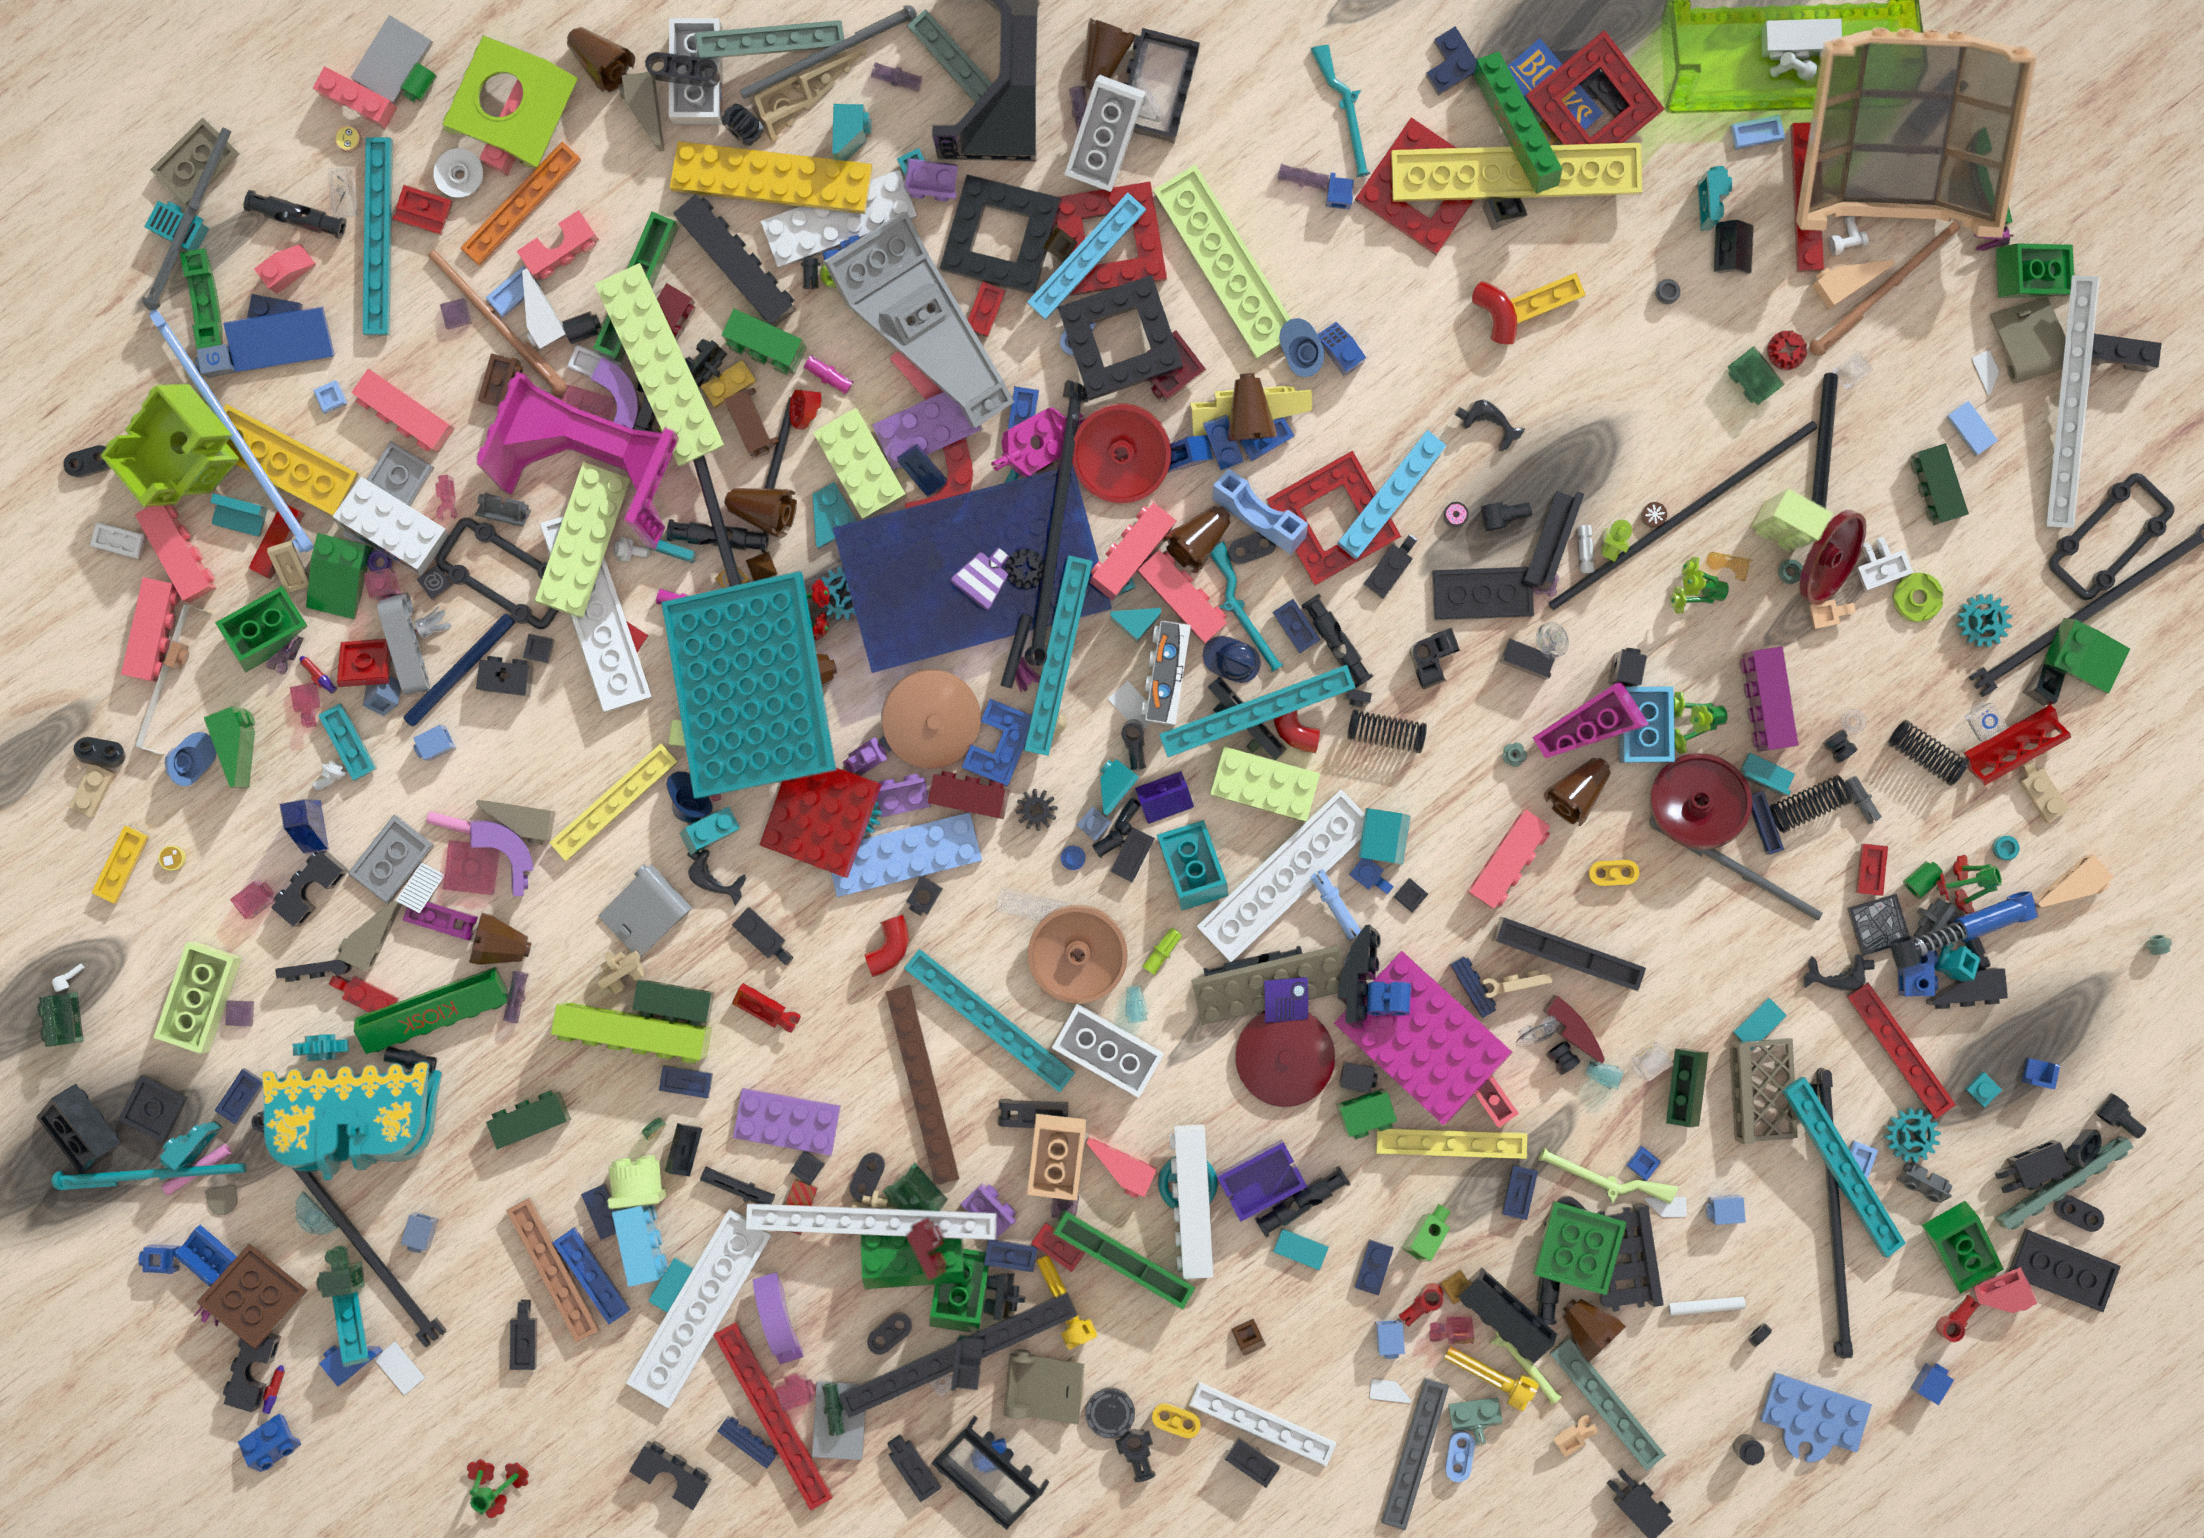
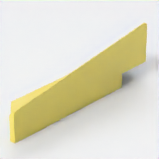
M1292 386L1263 388L1273 419L1312 410L1311 390L1295 391V387ZM1233 390L1214 391L1215 402L1190 403L1194 436L1207 435L1203 425L1207 421L1225 414L1228 420L1230 419Z

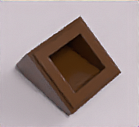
M1254 1318L1231 1329L1243 1356L1266 1346Z

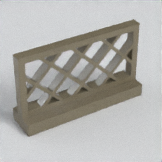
M1793 1039L1730 1041L1735 1141L1751 1144L1757 1141L1798 1138L1797 1115L1789 1102L1783 1110L1774 1103L1782 1094V1090L1795 1081ZM1785 1044L1786 1054L1779 1060L1772 1052L1778 1045ZM1759 1046L1765 1052L1757 1062L1751 1058L1750 1047ZM1768 1056L1777 1063L1769 1074L1761 1067ZM1780 1068L1787 1072V1079L1782 1085L1773 1078ZM1757 1070L1766 1076L1759 1087L1752 1083V1076ZM1770 1081L1779 1088L1771 1098L1762 1092ZM1758 1095H1761L1767 1101L1760 1112L1754 1108L1753 1104ZM1771 1106L1780 1113L1772 1124L1763 1116ZM1784 1117L1789 1121V1133H1781L1776 1128ZM1761 1119L1769 1127L1763 1135H1755V1125Z

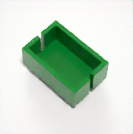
M733 309L721 335L731 351L740 355L746 352L755 362L762 365L768 362L774 367V370L784 375H787L788 372L796 373L807 349L801 338L737 309Z

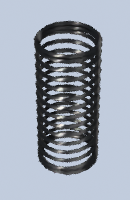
M1354 709L1352 711L1347 736L1348 740L1355 741L1362 715L1358 742L1361 741L1367 717L1364 743H1366L1373 717L1369 744H1372L1374 729L1378 719L1375 746L1377 745L1380 728L1384 719L1380 746H1383L1385 731L1389 721L1386 748L1388 747L1391 730L1395 721L1391 748H1394L1399 724L1400 733L1397 750L1400 748L1402 732L1406 723L1402 750H1405L1410 726L1411 736L1408 752L1411 750L1413 734L1417 725L1413 752L1419 754L1422 752L1427 731L1426 723L1422 722L1419 726L1418 721L1414 724L1413 720H1411L1408 724L1407 719L1403 722L1402 718H1400L1397 722L1396 717L1392 720L1391 716H1389L1386 720L1385 715L1381 718L1380 714H1377L1375 718L1374 713L1370 716L1369 712H1366L1364 716V711H1361L1360 714L1358 710Z
M1904 720L1898 725L1888 741V746L1891 748L1895 747V751L1900 749V754L1905 752L1904 756H1909V760L1914 759V763L1919 761V766L1924 764L1923 769L1928 768V772L1933 771V775H1937L1938 779L1942 777V782L1946 781V784L1949 786L1954 785L1962 777L1969 764V760L1963 756L1960 757L1958 753L1955 754V751H1951L1949 747L1946 748L1945 744L1941 745V741L1936 742V738L1927 735V732H1922V729L1913 726V723H1910L1908 720ZM1925 734L1924 738L1919 742L1921 736ZM1930 737L1929 741L1924 745L1926 739ZM1949 750L1948 753L1943 757L1945 751Z
M1836 775L1833 779L1824 780L1823 784L1818 783V786L1808 787V790L1804 789L1803 792H1798L1797 795L1788 796L1787 799H1782V802L1777 801V804H1770V810L1777 828L1782 833L1790 831V826L1795 829V824L1800 827L1801 823H1806V820L1810 822L1811 818L1815 820L1816 816L1821 817V813L1823 815H1826V811L1831 813V808L1836 811V806L1841 808V804L1844 806L1851 804L1852 798L1845 781L1841 776ZM1839 783L1841 784V786H1842V788H1843V790H1844V792H1845L1846 798H1845L1844 793L1842 792V790H1841V788H1840V786H1839ZM1831 789L1833 790V792H1834V794H1835V796H1836V798H1837V800H1838V803L1836 802V800H1835V798H1834V796H1833V793H1832ZM1827 793L1829 794V796H1830V798H1831V800H1832L1833 806H1832V804H1831V802H1830V800H1829V798H1828V796H1827ZM1821 794L1823 795V797H1824V799H1825V801H1826V803H1827V805H1828V808L1826 807V805H1825V803H1824V801H1823V798H1822ZM1817 798L1819 799V801H1820V803H1821V805H1822L1823 811H1822V809H1821V807H1820V805H1819V803H1818V801H1817ZM1811 799L1813 800V802H1814V804H1815V806H1816V808H1817V810H1818V813H1817V811L1815 810ZM1807 803H1808V805L1810 806L1813 815L1811 814V812H1810V810H1809V808H1808V806H1807ZM1801 804L1803 805V807H1804V809H1805V811H1806V813H1807V816L1805 815L1804 810H1803ZM1797 808H1798V810H1799V812H1800V814H1801L1803 820L1801 819V817H1800V815H1799V813H1798V811H1797ZM1791 809L1793 810V812H1794V814H1795V816H1796V818H1797V821H1796V819H1795V817H1794V815H1793Z

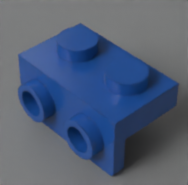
M201 1224L193 1230L185 1243L173 1253L182 1264L208 1286H211L237 1258L233 1252Z
M278 1413L239 1440L238 1444L247 1466L262 1472L270 1469L281 1458L292 1454L294 1449L301 1445L300 1439L292 1436L285 1416Z

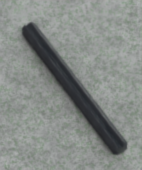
M1826 373L1823 378L1812 502L1826 509L1838 387V374Z

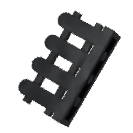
M1644 1203L1633 1204L1634 1211H1630V1207H1623L1622 1213L1605 1215V1211H1597L1598 1214L1627 1222L1625 1227L1627 1237L1622 1238L1618 1255L1629 1253L1631 1262L1615 1264L1609 1284V1291L1607 1295L1601 1294L1599 1297L1600 1303L1607 1308L1612 1307L1613 1312L1620 1311L1619 1306L1637 1303L1639 1308L1645 1307L1644 1302L1647 1301L1653 1307L1664 1306L1649 1206ZM1633 1227L1637 1228L1638 1236H1634ZM1637 1252L1641 1254L1640 1261H1638ZM1641 1277H1644L1645 1279V1285L1643 1286L1641 1283ZM1633 1278L1634 1287L1617 1290L1615 1281Z

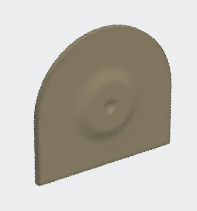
M235 1185L205 1191L208 1207L215 1214L226 1215L236 1207L237 1195Z

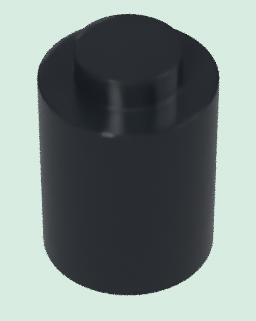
M591 311L562 321L571 345L599 335V329L602 328L598 315H593Z
M1749 1434L1738 1436L1733 1443L1735 1454L1747 1465H1757L1765 1456L1762 1444Z

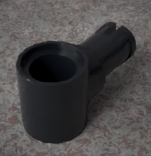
M1497 502L1480 507L1485 531L1505 528L1512 520L1532 516L1529 502L1512 506Z
M1130 719L1124 723L1121 732L1125 748L1129 752L1130 769L1137 770V761L1139 769L1146 768L1143 746L1145 745L1144 726L1139 720ZM1130 726H1135L1139 729L1140 734L1135 738L1127 735L1126 729Z
M2113 1093L2108 1095L2095 1112L2111 1126H2121L2137 1139L2142 1137L2147 1130L2144 1125L2131 1116V1112L2128 1110L2130 1106Z

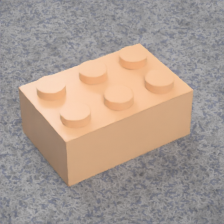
M1036 1114L1027 1195L1077 1201L1086 1119Z

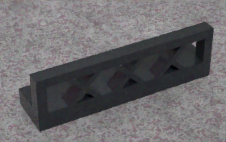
M1556 491L1523 583L1547 591L1553 584L1584 493L1577 491L1574 497Z

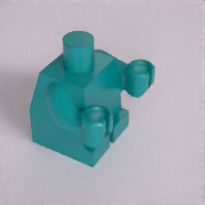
M1952 942L1949 946L1943 945L1937 965H1934L1937 972L1941 971L1951 979L1959 981L1974 980L1980 958L1971 953L1965 946L1959 947L1958 950H1952L1954 948Z

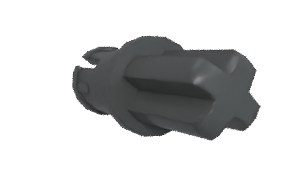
M1853 776L1847 779L1845 783L1855 801L1854 806H1858L1867 824L1874 823V819L1878 821L1882 818V815L1871 800L1872 795L1866 792L1858 777Z

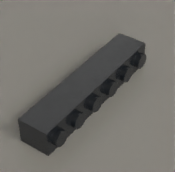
M696 194L693 195L673 214L766 322L777 327L795 311L792 305L795 300L786 290L781 292L777 288L776 284L779 282L770 271L766 274L759 267L762 265V262L753 252L749 255L743 249L746 246L743 240L737 234L732 236L727 229L730 226L721 215L718 218L715 217L711 212L714 207L705 197L700 199Z
M1500 917L1492 939L1498 943L1634 991H1639L1646 971V967L1505 917Z

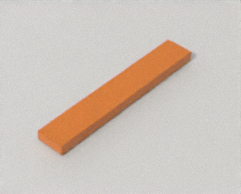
M562 141L460 249L480 267L581 161V158Z

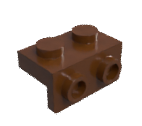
M491 353L478 401L498 407L500 402L504 401L509 381L514 378L517 372L523 373L521 362L516 358H507Z

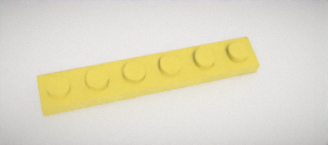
M662 743L659 744L549 843L565 861H568L678 763L677 759Z
M1390 1128L1378 1131L1376 1129V1153L1527 1159V1133Z

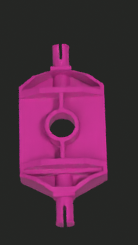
M1050 407L1003 432L1001 441L1003 454H1001L1002 457L991 462V465L995 466L993 469L998 471L1005 466H1010L1020 475L1029 477L1032 473L1061 457L1066 417L1053 407ZM1082 413L1079 414L1078 426L1085 420V418L1081 419L1084 417ZM1033 436H1036L1040 441L1038 449L1032 448L1030 444Z

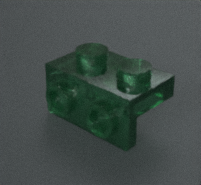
M1755 345L1727 366L1730 370L1728 372L1730 378L1736 384L1740 383L1745 389L1743 392L1749 402H1755L1757 405L1761 404L1785 385Z

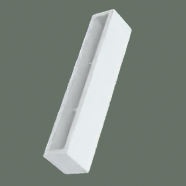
M1204 1124L1174 1126V1134H1170V1149H1175L1176 1158L1171 1159L1172 1174H1177V1183H1172L1173 1198H1178L1179 1207H1174L1175 1223L1180 1222V1231L1175 1232L1176 1247H1181V1256H1177V1270L1183 1272V1279L1213 1277L1205 1128Z

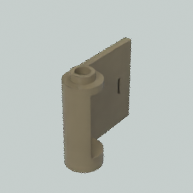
M2048 297L1990 314V318L2009 357L2007 372L2014 384L2063 369L2066 336Z
M1016 1349L1015 1353L1009 1354L1003 1415L1010 1418L1023 1419L1035 1417L1079 1424L1085 1364L1030 1355L1028 1350Z

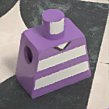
M999 548L994 551L990 558L980 552L956 573L950 582L987 611L1008 576V573L1001 567L1009 556Z

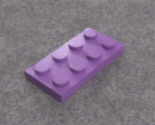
M944 392L872 424L892 470L901 467L897 462V457L916 444L928 455L983 430L981 425L971 428L960 406Z
M742 1088L733 1138L832 1155L841 1105Z

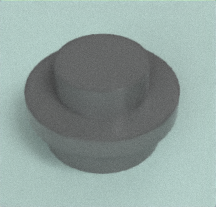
M1671 279L1661 281L1655 289L1656 298L1663 304L1674 303L1680 296L1679 285Z

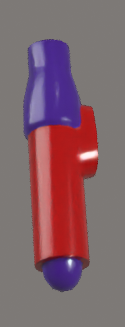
M301 656L299 658L300 664L312 675L311 679L320 688H325L331 694L337 690L328 676L308 657Z
M279 1365L275 1369L270 1386L265 1388L263 1394V1413L270 1414L276 1402L285 1374L283 1365Z

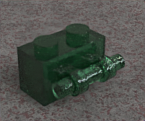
M78 992L39 997L37 1011L38 1015L42 1018L43 1027L40 1030L42 1041L45 1042V1047L83 1042Z
M913 1163L902 1172L891 1186L888 1185L882 1190L883 1194L888 1198V1203L900 1210L940 1211L948 1200L916 1163Z
M339 1245L326 1252L325 1261L331 1264V1267L319 1272V1277H317V1289L322 1293V1298L352 1294L365 1286L362 1261L349 1263L346 1247Z

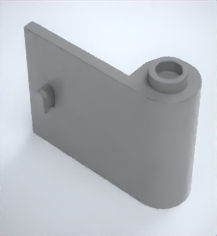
M645 864L634 873L636 878L598 915L631 952L637 950L640 958L672 926L682 920L693 909L652 864L648 867Z

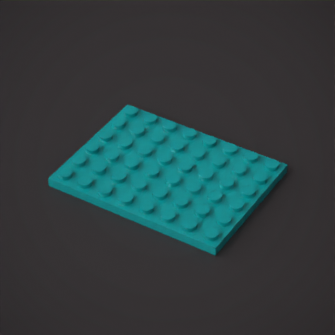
M793 572L661 602L695 799L836 771L802 572Z

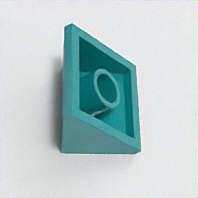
M1161 608L1111 611V621L1138 643L1160 618Z
M1366 808L1358 857L1403 865L1411 816L1403 813Z

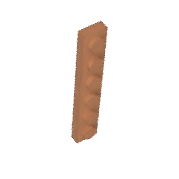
M529 1197L507 1209L506 1212L575 1342L577 1343L599 1331L600 1329L559 1251L553 1244V1240L531 1198Z

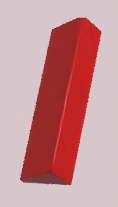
M287 505L300 524L305 513ZM278 510L248 567L269 579H272L276 570L268 555V548L291 541L294 536Z

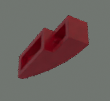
M1553 995L1543 1012L1563 1025L1557 1034L1597 1062L1603 1064L1605 1058L1602 1050L1585 1021L1569 1004L1559 996Z

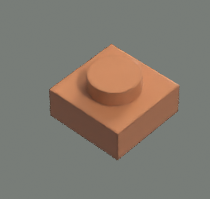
M172 641L164 665L181 669L182 665H185L188 660L189 651L187 650L189 646Z

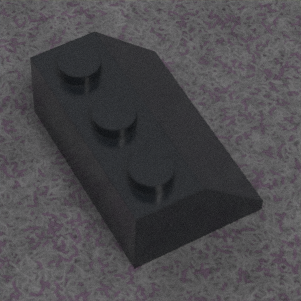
M77 1084L52 1097L36 1116L79 1174L87 1173L114 1152L121 1144L116 1131L107 1125L102 1113L94 1108L89 1101L87 1093L80 1089Z

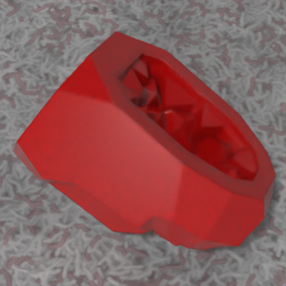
M795 390L790 398L789 414L791 424L795 429L805 430L810 426L811 421L817 416L818 409L821 408V392Z

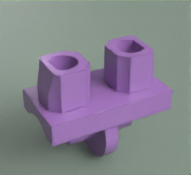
M875 737L849 753L848 756L850 758L843 761L847 772H857L861 776L887 760L886 750L883 745L878 743Z

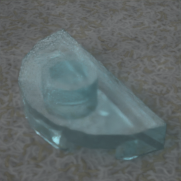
M305 1191L300 1194L296 1200L295 1210L296 1220L302 1229L310 1234L321 1235L328 1234L338 1228L337 1224Z

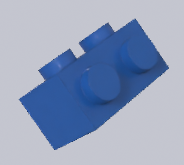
M1936 950L1934 952L1928 951L1927 955L1920 958L1921 962L1914 966L1898 968V995L1935 996V990L1938 989V977L1935 975L1934 965H1937L1938 962Z

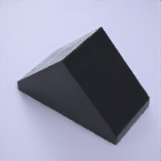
M1494 197L1488 199L1483 206L1484 213L1492 230L1528 216L1521 198Z
M2042 663L2023 693L2042 706L2055 704L2058 701L2065 674Z

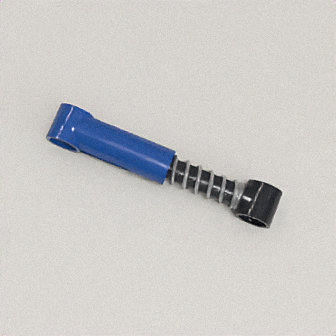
M2023 891L2007 897V900L1957 918L1949 927L1944 926L1942 930L1936 929L1934 933L1928 932L1927 936L1921 935L1919 938L1906 936L1889 942L1896 968L1914 966L1921 962L1920 958L1927 955L1928 951L1934 952L1935 948L1942 949L1943 945L1949 946L1951 942L1957 943L1959 939L1962 942H1968L2014 923L2026 922L2037 918L2038 912L2032 892Z

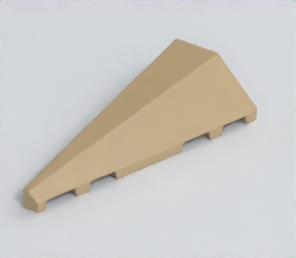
M861 43L748 97L753 112L763 125L770 140L775 141L778 138L777 135L786 126H791L795 122L794 119L804 109L808 110L835 85L834 81L843 72L847 73L851 69L850 66L860 56H865L867 54L865 46Z

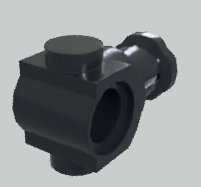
M1130 1429L1123 1436H1120V1439L1115 1440L1119 1455L1124 1454L1127 1462L1132 1464L1135 1483L1144 1482L1156 1476L1155 1471L1151 1469L1148 1459L1151 1455L1149 1446L1153 1445L1149 1430ZM1130 1438H1139L1141 1440L1140 1446L1137 1448L1130 1447L1127 1444Z

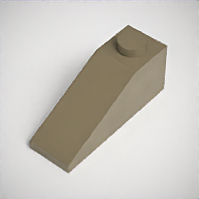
M649 72L622 75L623 83L619 84L621 99H625L658 150L664 151L655 79L651 77Z
M485 800L476 801L477 806L519 836L528 838V843L543 845V840L551 841L555 811Z
M392 901L350 934L347 939L344 938L338 949V952H340L338 959L363 971H371L402 904Z

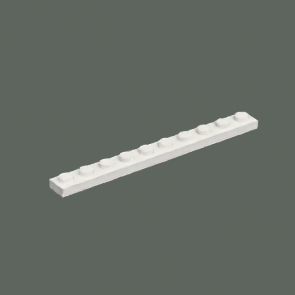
M2072 276L2047 526L2074 528L2100 282V277Z
M747 1204L746 1230L906 1236L907 1233L912 1231L911 1225L929 1218L930 1222L933 1221L934 1225L938 1224L944 1238L996 1239L997 1213Z

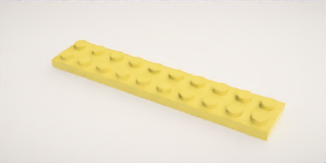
M1641 143L1550 145L1563 168L1559 186L1537 194L1511 147L1392 150L1393 202L1490 199L1494 197L1536 198L1641 194L1643 192Z

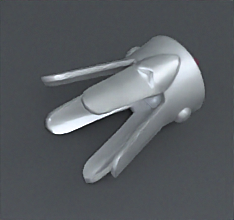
M438 606L426 617L415 620V632H418L422 638H425L436 632L449 630V627H451L450 623L436 625L442 621L445 610L433 614L439 609Z

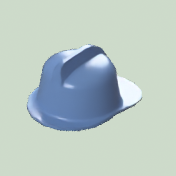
M1300 318L1290 319L1284 323L1280 330L1279 339L1290 369L1301 377L1313 376L1322 367L1325 354L1324 347L1315 329L1308 321Z
M203 732L192 733L177 747L172 748L167 753L164 762L165 773L169 775L174 783L180 786L192 785L211 766L217 754L211 736Z

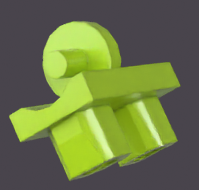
M1616 520L1610 529L1606 528L1603 532L1604 544L1601 547V555L1614 562L1620 551L1626 553L1630 547L1628 539L1632 535V526L1627 520Z

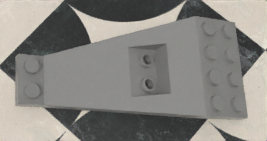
M901 212L823 261L846 306L960 406L971 428L978 427L1014 403L1003 379L929 256L907 212ZM928 304L931 305V311H930V312L927 311V305H928ZM909 316L912 319L910 325L907 324V318Z

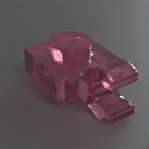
M439 475V482L435 484L436 495L440 497L442 504L437 509V517L439 520H444V511L450 510L451 518L456 519L454 478L450 475Z
M313 682L290 687L294 712H301L302 726H306V728L317 726L314 709L321 708L317 684Z
M1447 1317L1446 1324L1430 1323V1341L1438 1342L1448 1338V1344H1474L1472 1317Z

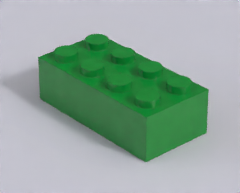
M861 1234V1269L864 1288L879 1289L965 1282L963 1238L942 1239L944 1244L935 1249L937 1253L941 1252L946 1260V1272L928 1280L907 1236Z

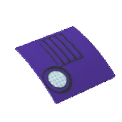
M1307 977L1264 981L1265 1023L1308 1019Z

